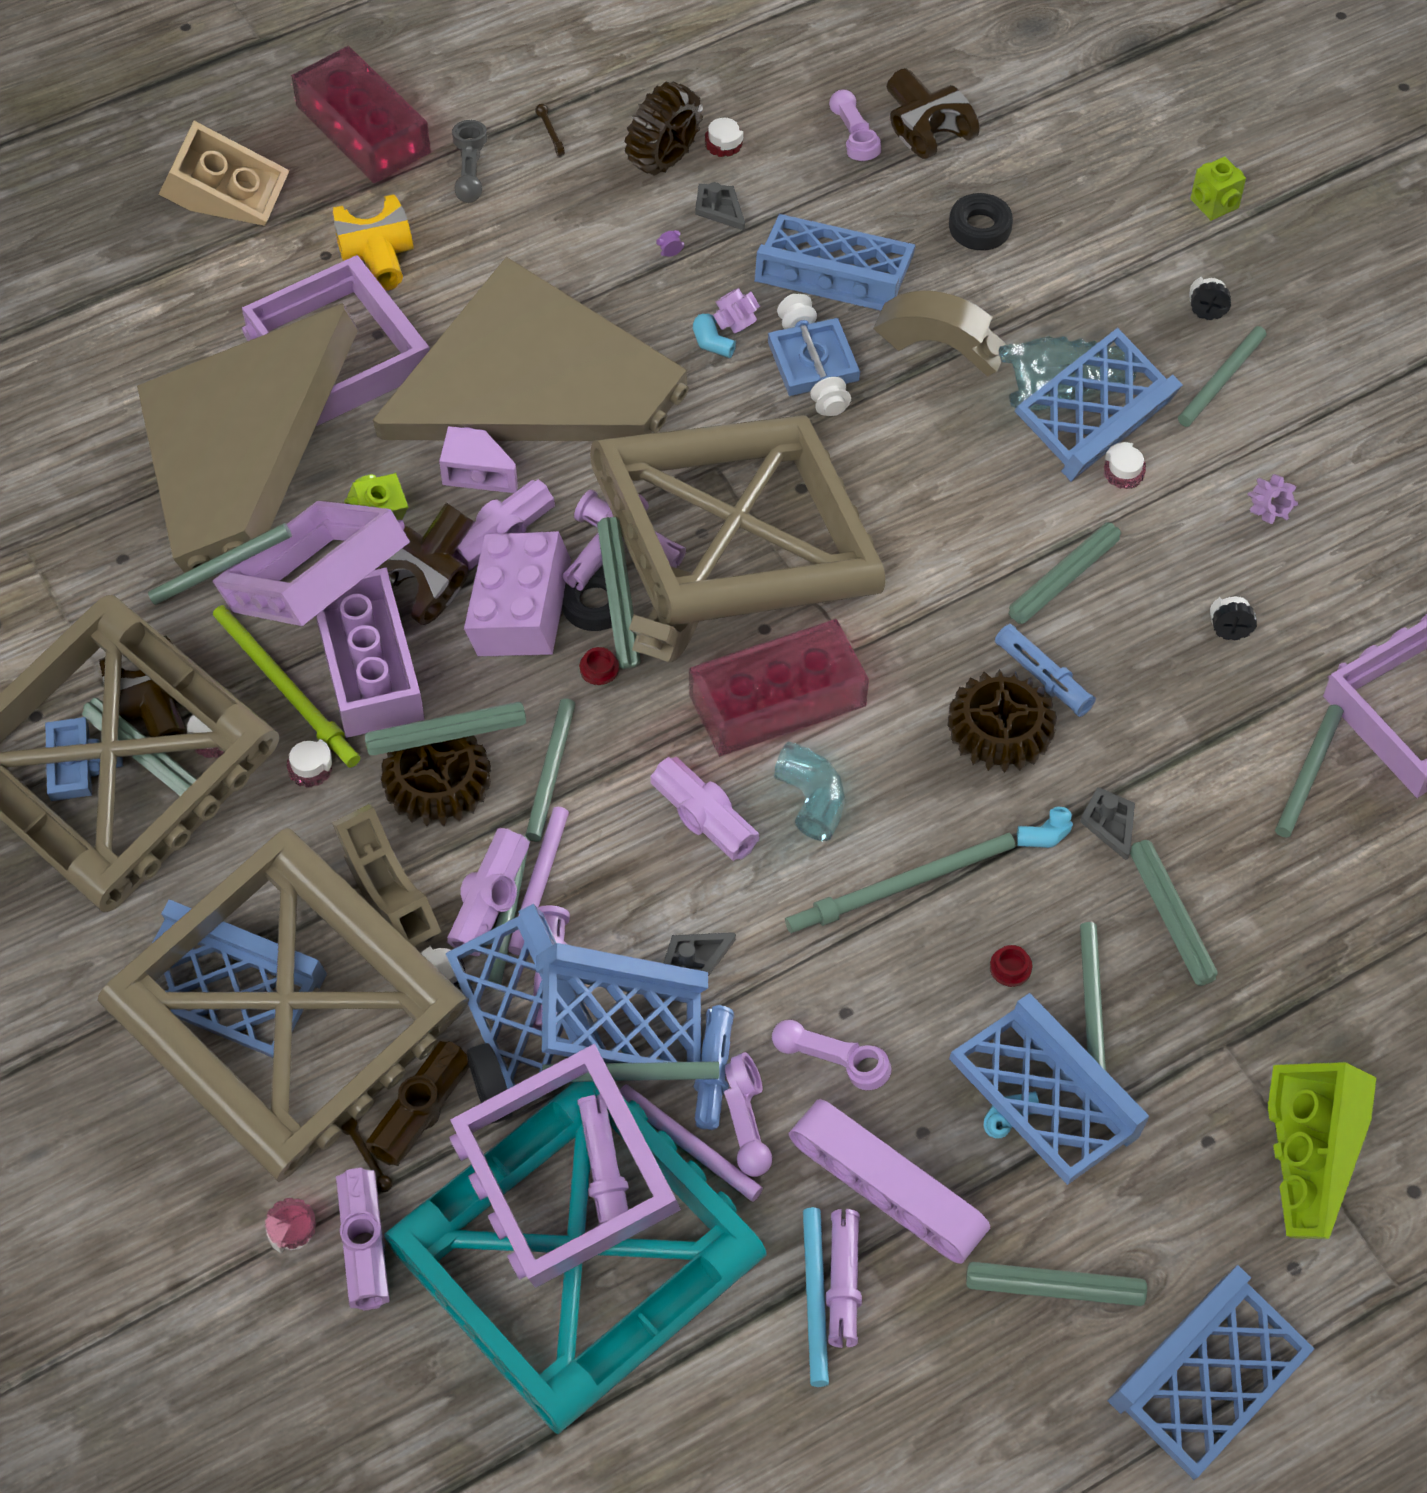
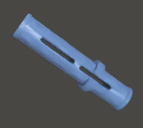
M1012 624L1006 625L999 631L995 638V643L1001 646L1023 668L1037 678L1045 686L1044 690L1051 697L1057 696L1079 717L1085 715L1092 708L1096 698L1072 679L1073 674L1066 667L1060 668L1038 647L1016 630V627ZM1022 649L1039 663V666L1024 654ZM1052 674L1053 677L1060 681L1068 689V692L1060 684H1058L1050 675Z

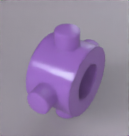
M667 231L657 239L656 244L662 249L661 255L674 256L684 248V242H681L679 238L681 234L679 231Z

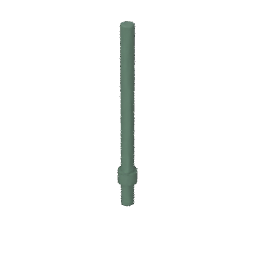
M1006 833L834 900L831 897L814 902L813 908L786 917V927L792 934L818 923L824 926L839 920V915L1011 850L1015 848L1014 838L1010 833Z

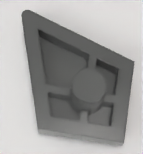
M716 182L699 184L695 215L744 230L745 220L734 186L720 185Z
M1097 787L1080 822L1123 859L1127 860L1129 858L1135 803Z
M730 932L672 935L663 963L708 972L709 976L736 941V934Z

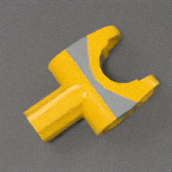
M396 195L384 196L382 212L369 219H360L352 216L347 209H344L343 205L333 207L337 244L342 261L358 255L362 261H365L366 267L385 291L395 289L403 280V274L396 253L414 249L409 223Z

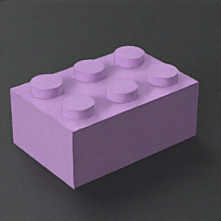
M559 532L485 534L464 630L477 656L553 654L566 584L563 573L571 564V558Z

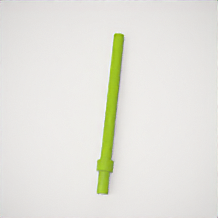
M218 606L213 611L214 618L317 732L316 738L327 743L329 749L333 750L347 767L352 768L356 766L361 757L345 740V733L335 722H329L226 606Z

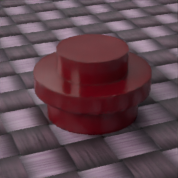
M592 648L580 660V674L590 684H608L618 675V659L607 648Z
M1007 945L1000 948L993 954L990 961L992 977L1004 986H1020L1030 978L1033 965L1030 956L1024 949L1016 945Z

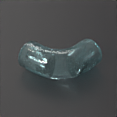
M788 741L778 757L774 778L797 787L804 794V803L795 819L796 827L812 839L828 841L832 838L841 820L846 800L841 777L828 759L807 747Z

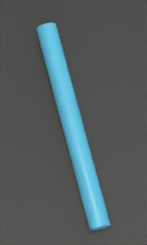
M811 1207L803 1210L810 1384L814 1387H824L829 1385L821 1210Z

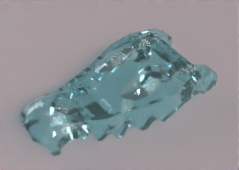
M1046 336L1022 344L1000 346L998 350L1000 360L1004 363L1013 364L1019 391L1009 395L1011 407L1017 408L1019 404L1090 350L1097 342H1085L1083 338L1069 341L1066 336L1058 338ZM1118 346L1107 347V359L1125 361V353ZM1084 365L1083 378L1100 381V367ZM1108 368V382L1125 384V370ZM1133 372V381H1134L1135 378H1136V372ZM1060 384L1058 386V398L1074 400L1075 386ZM1083 388V396L1099 390ZM1035 404L1029 409L1040 411L1050 409V406Z

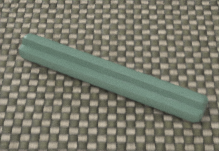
M606 517L597 523L616 656L620 668L630 669L637 667L641 662L639 652L632 650L637 635L629 630L634 612L620 521L617 517Z
M1111 522L1104 523L1015 600L1009 607V616L1018 624L1027 622L1120 540V529Z
M93 698L84 705L82 715L102 731L103 702L99 698ZM119 715L118 741L147 738ZM166 753L132 756L179 796L197 780L196 777Z
M514 702L370 731L365 734V742L369 755L373 756L521 726L526 723V714L522 702Z
M1143 840L1134 843L1131 846L1130 855L1195 984L1203 986L1216 980L1218 972L1152 842Z
M980 1262L969 1263L966 1273L967 1287L975 1290L1135 1306L1144 1305L1147 1299V1283L1141 1278Z

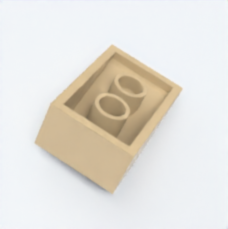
M193 121L158 195L190 211L265 226L290 170Z

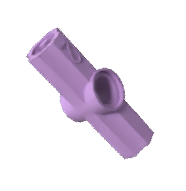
M539 479L536 481L531 480L503 502L497 499L488 502L479 511L476 522L452 556L465 564L468 570H470L479 563L485 534L525 533L526 528L555 506L554 497L549 492L547 486Z
M667 757L658 764L656 770L650 776L651 784L677 808L681 820L690 831L697 835L704 833L733 861L736 859L742 860L751 853L753 847L759 841V833L732 809L728 796L717 784L711 781L705 784L677 757Z
M498 828L478 872H471L463 880L461 885L463 905L447 937V943L453 948H457L490 931L499 912H506L515 903L517 888L514 879L530 844V841L523 835L512 832L509 829ZM474 952V953H472V954H470V955H472V956H480L481 953H479V952Z
M363 1168L349 1169L343 1174L336 1176L341 1221L340 1236L344 1250L350 1308H358L364 1311L380 1308L381 1305L390 1302L384 1255L385 1242L381 1228L375 1171ZM369 1233L373 1235L367 1243L356 1244L352 1242L359 1234Z

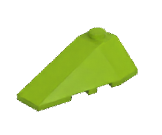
M1346 1062L1273 1065L1268 1113L1270 1121L1274 1122L1278 1143L1274 1144L1273 1147L1275 1159L1281 1161L1283 1182L1279 1188L1286 1236L1290 1238H1330L1371 1123L1376 1077Z

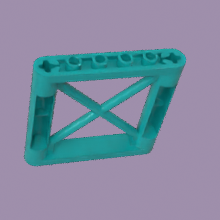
M594 1081L573 1082L484 1153L486 1161L503 1195H505L575 1138L567 1235L523 1233L531 1252L549 1253L585 1234L591 1166L577 1100L595 1095L597 1098L600 1095ZM624 1099L670 1189L710 1231L697 1242L628 1238L598 1254L600 1256L691 1261L576 1358L583 1263L564 1272L556 1361L541 1374L534 1370L438 1263L440 1259L454 1248L514 1251L508 1237L500 1240L496 1232L461 1230L492 1205L488 1197L480 1200L468 1176L475 1173L472 1164L384 1233L385 1240L400 1261L547 1426L557 1434L566 1429L767 1256L766 1249L759 1237L736 1214L737 1209L732 1200L722 1191L716 1193L706 1183L707 1178L701 1168L691 1160L686 1162L676 1152L677 1147L671 1137L663 1130L657 1132L647 1122L646 1113L634 1100L627 1102ZM607 1108L610 1126L623 1139L613 1117L611 1116Z

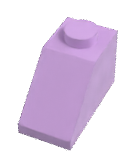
M448 426L439 461L442 485L515 493L517 491L516 464L485 430Z

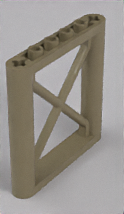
M806 415L593 441L590 450L592 469L613 517H617L620 521L622 537L661 623L673 626L876 595L883 592L885 587V571L874 548L873 539L863 527L859 519L857 507L852 505L845 491L844 482L841 477H838L831 463L829 452L824 449ZM765 458L734 507L662 472L665 470ZM794 460L840 554L830 555L748 514L780 462ZM645 480L725 520L691 575L675 577L632 481ZM739 527L813 563V565L706 580Z
M106 595L94 603L0 693L1 744L99 648L106 652L101 742L0 752V820L102 912H109L120 906L145 880L155 876L161 864L174 851L184 847L189 841L191 834L204 821L214 817L220 805L233 792L242 789L246 785L250 775L273 753L279 742L277 731L114 595ZM122 655L198 718L212 732L118 741ZM216 747L223 752L119 857L112 852L117 757ZM100 759L95 848L6 768Z
M290 828L283 829L273 836L103 987L97 999L278 1182L293 1174L319 1148L326 1150L331 1147L342 1134L341 1126L351 1117L358 1120L364 1116L374 1104L372 1098L384 1087L389 1090L398 1084L406 1074L404 1068L416 1057L419 1060L425 1058L438 1043L436 1038L462 1014L469 1002V999ZM268 881L280 891L276 992H165L155 982ZM297 895L398 992H294ZM170 1009H275L271 1110ZM293 1009H402L414 1020L407 1029L302 1127L289 1115Z

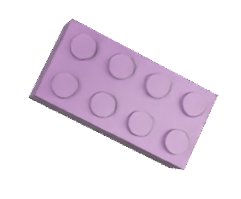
M387 568L373 570L316 615L346 738L424 720L421 693Z

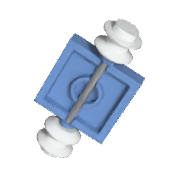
M791 294L784 298L777 308V313L782 319L784 329L768 333L769 347L788 395L793 396L810 392L812 400L816 402L815 408L819 414L837 416L849 406L851 396L846 391V384L859 381L860 370L838 318L814 323L817 319V313L812 308L811 298L805 294Z

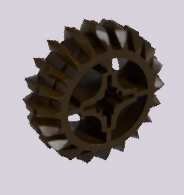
M666 81L661 86L657 85L652 94H646L645 101L642 104H638L639 109L636 114L632 115V123L627 127L629 134L624 140L627 144L625 153L628 155V160L638 169L653 176L660 172L666 173L668 168L673 167L675 163L681 160L685 153H689V147L695 142L696 133L700 131L699 123L703 120V115L701 114L703 105L700 103V97L690 88L674 81L672 83Z
M1000 669L995 674V677L992 678L986 672L982 673L979 681L970 677L968 682H966V687H959L955 694V699L952 700L949 706L950 715L948 716L947 726L949 731H951L952 744H959L960 756L971 754L970 760L972 765L979 761L986 762L987 771L993 765H1000L1005 773L1009 769V765L1012 764L1021 771L1025 766V761L1034 765L1039 758V754L1045 755L1051 741L1054 739L1056 731L1054 726L1056 725L1057 716L1056 711L1052 710V698L1044 697L1045 691L1043 686L1032 688L1033 682L1031 677L1024 681L1018 680L1016 671L1011 677H1004Z
M474 735L388 752L387 758L383 759L381 765L382 788L385 789V796L389 804H394V809L398 815L407 813V818L411 823L422 817L423 823L427 827L433 819H439L440 824L444 827L447 818L452 816L460 822L463 817L462 811L474 814L476 809L475 802H484L486 797L485 790H488L491 785L490 761L487 758L483 745H478ZM461 781L459 784H457L455 787L452 788V786H453L455 783Z

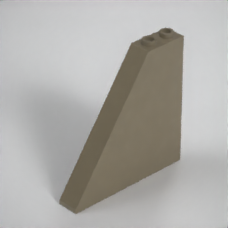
M505 257L374 417L373 423L377 437L382 440L445 441L448 426L485 430L494 441H595L651 434L652 431L657 433L665 424L668 416L667 412L674 404L678 406L688 393L687 370L510 258Z
M343 303L137 385L172 556L184 573L270 530L358 332L355 322Z

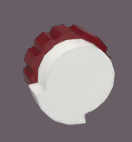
M718 118L710 123L708 131L705 133V147L711 154L718 157H729L737 154L740 148H742L743 131L739 130L737 122L730 118Z

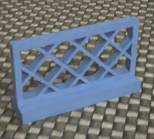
M779 214L765 245L761 244L757 251L755 282L882 310L885 302L897 296L914 255L915 244ZM786 228L798 231L799 233L787 236L782 230ZM825 237L833 241L821 244L818 238ZM808 242L811 246L803 250H799L796 247L797 244ZM860 245L865 246L867 249L856 252L851 246ZM842 250L845 255L834 258L830 252ZM896 253L903 256L890 260L886 254ZM875 257L880 263L868 266L864 260Z
M1116 328L1019 404L1015 412L1064 463L1065 466L1061 472L1072 482L1103 457L1111 446L1120 443L1166 406L1183 385L1173 374L1166 379L1119 328ZM1114 342L1125 353V361L1107 359V347ZM1083 366L1100 367V381L1083 378ZM1108 368L1125 370V384L1108 382ZM1133 372L1144 373L1153 384L1149 387L1133 385ZM1060 384L1075 386V400L1058 398V386ZM1083 388L1100 390L1101 404L1083 402ZM1108 391L1125 393V406L1108 405ZM1035 404L1050 406V420L1038 419L1029 408ZM1058 407L1076 410V424L1058 422ZM1083 411L1101 413V425L1099 427L1083 425ZM1058 431L1076 433V445L1068 450L1058 440Z
M168 900L161 913L165 920L153 942L192 908ZM223 921L198 943L202 947L197 949L193 947L171 967L174 968L192 961L197 979L175 987L170 969L164 973L169 987L165 992H188L201 987L202 992H209L207 984L227 976L230 977L235 992H273L272 989L276 987L278 943ZM295 951L294 984L301 987L299 992H313L315 987L320 989L327 975L319 960ZM212 952L222 954L226 967L203 975L198 958ZM230 958L239 962L232 965ZM250 967L259 969L263 983L241 991L235 973ZM267 973L276 976V978L269 980ZM170 1009L178 1019L273 1058L274 1041L272 1045L257 1040L253 1026L275 1018V1009L251 1018L247 1009H241L244 1020L228 1027L219 1024L215 1012L219 1009H194L191 1011ZM293 1009L292 1031L304 1009ZM210 1014L211 1020L202 1016ZM247 1029L249 1036L240 1033V1031Z
M534 903L518 911L520 916L445 953L463 994L469 999V1008L485 1043H489L495 1052L507 1089L515 1086L513 1079L519 1062L540 1069V1073L542 1065L551 1064L554 1054L546 1053L542 1063L522 1057L530 1034L542 1037V1031L532 1027L542 1005L543 974L539 973L542 980L536 996L515 989L523 968L536 971V956L557 943L544 914ZM519 930L524 939V945L519 958L499 953L504 937ZM493 943L491 950L484 948L485 946ZM474 952L488 955L480 978L466 974L460 959ZM529 952L535 964L526 962ZM496 958L516 964L508 987L488 981ZM557 979V993L568 1005L578 994L568 981ZM469 981L477 983L475 992ZM485 987L505 993L497 1016L482 1011L479 1003ZM513 996L533 1002L525 1025L505 1019ZM583 1001L571 1010L586 1030L593 1024V1020ZM563 1018L557 1022V1042L571 1044L578 1038ZM486 1019L495 1021L492 1030ZM502 1024L522 1031L514 1054L500 1050L496 1040ZM563 1028L565 1029L569 1040L561 1038ZM596 1029L590 1035L602 1050H606ZM503 1057H506V1058H509V1059L512 1060L511 1063H510L509 1069H508V1067H507V1065H506L505 1060H504Z
M561 943L552 945L536 956V972L543 974V1053L570 1057L595 1044L605 1063L677 1062L667 1047L678 1039L687 1051V1062H701V992L708 989V972ZM557 979L568 981L578 994L568 1005L557 993ZM596 987L606 988L617 1002L607 1012L591 994ZM635 994L643 995L654 1008L644 1019L629 1001ZM581 1001L586 1004L597 1018V1021L587 1030L571 1011ZM672 1001L687 1003V1021L682 1025L679 1024L667 1008ZM620 1007L635 1025L626 1036L622 1034L610 1018ZM657 1015L661 1017L673 1033L663 1043L648 1025ZM562 1018L578 1037L571 1044L556 1041V1023ZM600 1025L604 1027L616 1043L609 1051L602 1050L590 1035ZM638 1032L642 1034L654 1050L648 1057L640 1056L629 1043Z
M1030 993L1017 1001L1013 1011L953 1050L949 1057L951 1062L1067 1185L1123 1144L1127 1147L1140 1137L1149 1118V1115ZM1012 1027L1024 1040L1023 1048L1000 1044V1034ZM974 1051L993 1054L992 1069L975 1067L967 1056ZM999 1055L1023 1059L1022 1074L1000 1071ZM1030 1060L1046 1062L1053 1070V1078L1029 1075ZM998 1081L1022 1085L1021 1100L1005 1098L998 1091ZM1029 1086L1052 1089V1105L1028 1102ZM1059 1092L1075 1093L1083 1101L1082 1110L1059 1106ZM1028 1113L1052 1116L1051 1132L1035 1130L1028 1123ZM1059 1117L1082 1121V1137L1058 1133ZM1090 1122L1105 1124L1115 1136L1108 1141L1089 1138ZM1058 1144L1082 1148L1081 1160L1070 1167L1058 1155Z
M1239 1265L1220 1280L1107 1400L1120 1414L1126 1411L1193 1480L1201 1475L1315 1349L1247 1283L1251 1277ZM1243 1299L1258 1312L1259 1328L1237 1327L1235 1308ZM1227 1317L1228 1327H1218ZM1268 1323H1269L1274 1329H1268ZM1210 1335H1228L1230 1359H1208L1206 1339ZM1238 1336L1260 1337L1262 1361L1239 1360ZM1269 1337H1283L1298 1352L1289 1362L1271 1361ZM1198 1348L1199 1358H1189ZM1181 1366L1199 1367L1201 1391L1178 1390L1177 1370ZM1208 1367L1231 1368L1233 1392H1210ZM1240 1368L1263 1369L1264 1389L1260 1393H1242ZM1272 1369L1281 1370L1274 1378L1272 1377ZM1169 1381V1390H1159ZM1151 1398H1170L1171 1423H1156L1142 1407ZM1179 1399H1202L1203 1425L1180 1424ZM1211 1400L1234 1401L1235 1421L1231 1425H1213ZM1243 1401H1252L1243 1411ZM1165 1431L1172 1432V1438ZM1181 1432L1204 1433L1205 1454L1197 1462L1182 1449ZM1213 1433H1223L1214 1443Z

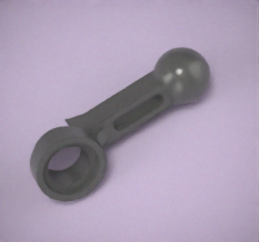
M464 120L457 123L452 129L453 143L460 150L462 158L461 177L457 179L454 191L459 200L465 203H472L479 199L482 194V184L477 178V162L480 158V150L487 142V129L479 121Z

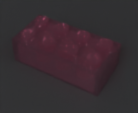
M346 46L291 75L296 106L374 184L431 153L428 122L351 47Z
M837 619L689 668V696L719 757L866 707L869 678Z

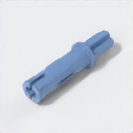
M722 1005L713 1006L712 1009L709 1008L706 1012V1028L701 1062L718 1061L719 1079H696L694 1082V1088L698 1092L695 1121L696 1126L700 1129L714 1130L719 1126L722 1096L729 1087L725 1081V1065H727L734 1012L729 1007Z

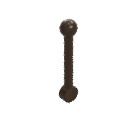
M538 104L535 108V113L542 118L554 144L556 155H564L563 143L559 141L547 115L548 107L545 104Z
M351 1117L341 1126V1130L344 1134L351 1136L370 1170L375 1171L377 1190L384 1193L388 1192L392 1188V1179L382 1173L358 1132L357 1120Z

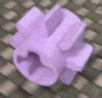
M737 288L716 301L719 310L713 314V317L721 330L730 327L733 333H737L757 320L753 312L760 306L752 292L743 295L740 289Z
M1276 474L1272 475L1270 482L1258 478V485L1255 486L1252 492H1248V496L1252 498L1254 504L1250 508V512L1258 516L1262 515V520L1273 524L1275 516L1288 520V513L1292 510L1293 506L1298 505L1292 494L1296 486L1284 483V478Z

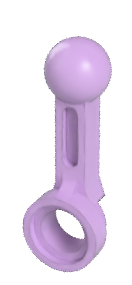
M848 90L836 91L831 96L829 105L832 112L840 115L850 132L849 139L846 142L848 157L858 161L871 160L881 153L880 138L873 130H869V123L863 120L858 112L855 96Z
M794 1020L781 1021L772 1032L773 1044L780 1052L792 1054L799 1051L846 1067L851 1082L859 1089H877L884 1085L891 1075V1064L888 1056L878 1047L870 1045L860 1047L858 1043L843 1042L810 1032ZM875 1058L878 1060L877 1066L871 1071L860 1072L857 1070L858 1064L863 1059Z
M746 1052L732 1057L731 1063L725 1065L726 1077L731 1088L725 1090L724 1094L740 1146L737 1154V1164L744 1174L758 1177L765 1174L771 1167L772 1154L769 1148L761 1142L750 1102L754 1095L761 1093L763 1090L761 1077L752 1058Z

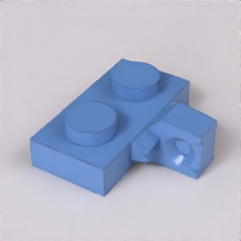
M86 717L45 722L46 748L99 742L98 739H90L89 723ZM117 757L116 768L123 767L122 757ZM100 759L46 764L47 794L50 800L92 796L91 776L99 775Z

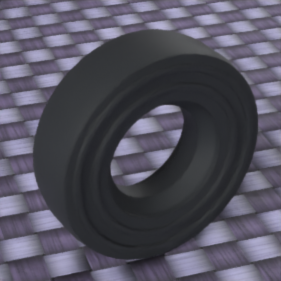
M973 193L963 196L955 202L950 211V233L959 244L969 249L991 250L1006 242L1012 230L1013 216L1010 207L1005 201L991 194ZM974 215H984L993 219L994 225L989 228H976L971 226L967 220Z
M603 565L594 573L583 590H577L576 586L572 588L565 583L562 611L571 624L587 631H602L612 628L609 602L599 608H589L580 601L581 594L587 589L601 588L607 591Z
M485 1043L468 1049V1063L480 1102L483 1103L507 1090L502 1070L490 1044ZM511 1112L492 1123L507 1120L513 1116V1113Z

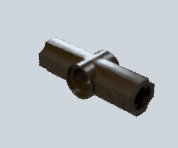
M439 1041L417 1073L401 1083L398 1089V1099L366 1141V1148L378 1160L389 1166H399L423 1131L437 1123L440 1117L441 1106L470 1068L467 1054L461 1047L450 1041ZM418 1099H425L429 1101L425 1105L419 1107L410 1105L413 1101Z

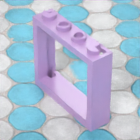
M358 255L242 307L246 325L242 327V331L247 341H250L354 292L401 354L334 385L316 426L400 387L430 350L427 343Z
M317 501L287 524L292 537L227 569L216 577L213 583L234 613L303 626L410 541L403 531L405 528L403 521L397 520L391 509ZM333 539L344 541L291 583L280 581Z
M1427 614L1417 625L1410 629L1406 627L1401 628L1392 635L1389 641L1379 647L1377 645L1370 646L1353 662L1339 664L1338 670L1328 676L1329 681L1323 695L1330 705H1338L1344 710L1342 718L1416 798L1427 793V758L1421 761L1356 690L1427 649Z
M595 1044L450 1119L456 1131V1134L449 1137L461 1161L469 1158L475 1173L468 1177L479 1199L482 1200L488 1197L495 1212L489 1214L488 1218L498 1238L501 1240L508 1237L515 1251L507 1256L517 1277L520 1280L527 1276L535 1288L681 1210ZM589 1072L653 1197L535 1260L473 1132Z

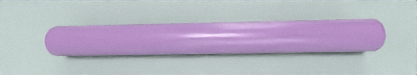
M553 808L520 910L533 903L536 907L540 905L569 815L568 810L565 808ZM517 930L512 934L508 951L514 955H520L524 939L520 931Z
M626 1084L619 1090L627 1102L634 1100L640 1105L647 1115V1122L659 1131L663 1130L674 1143L750 1201L754 1202L759 1197L763 1187L629 1085Z

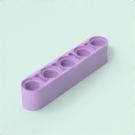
M816 1100L789 1132L792 1142L804 1154L955 1263L962 1264L990 1229L989 1222L976 1208L824 1100Z

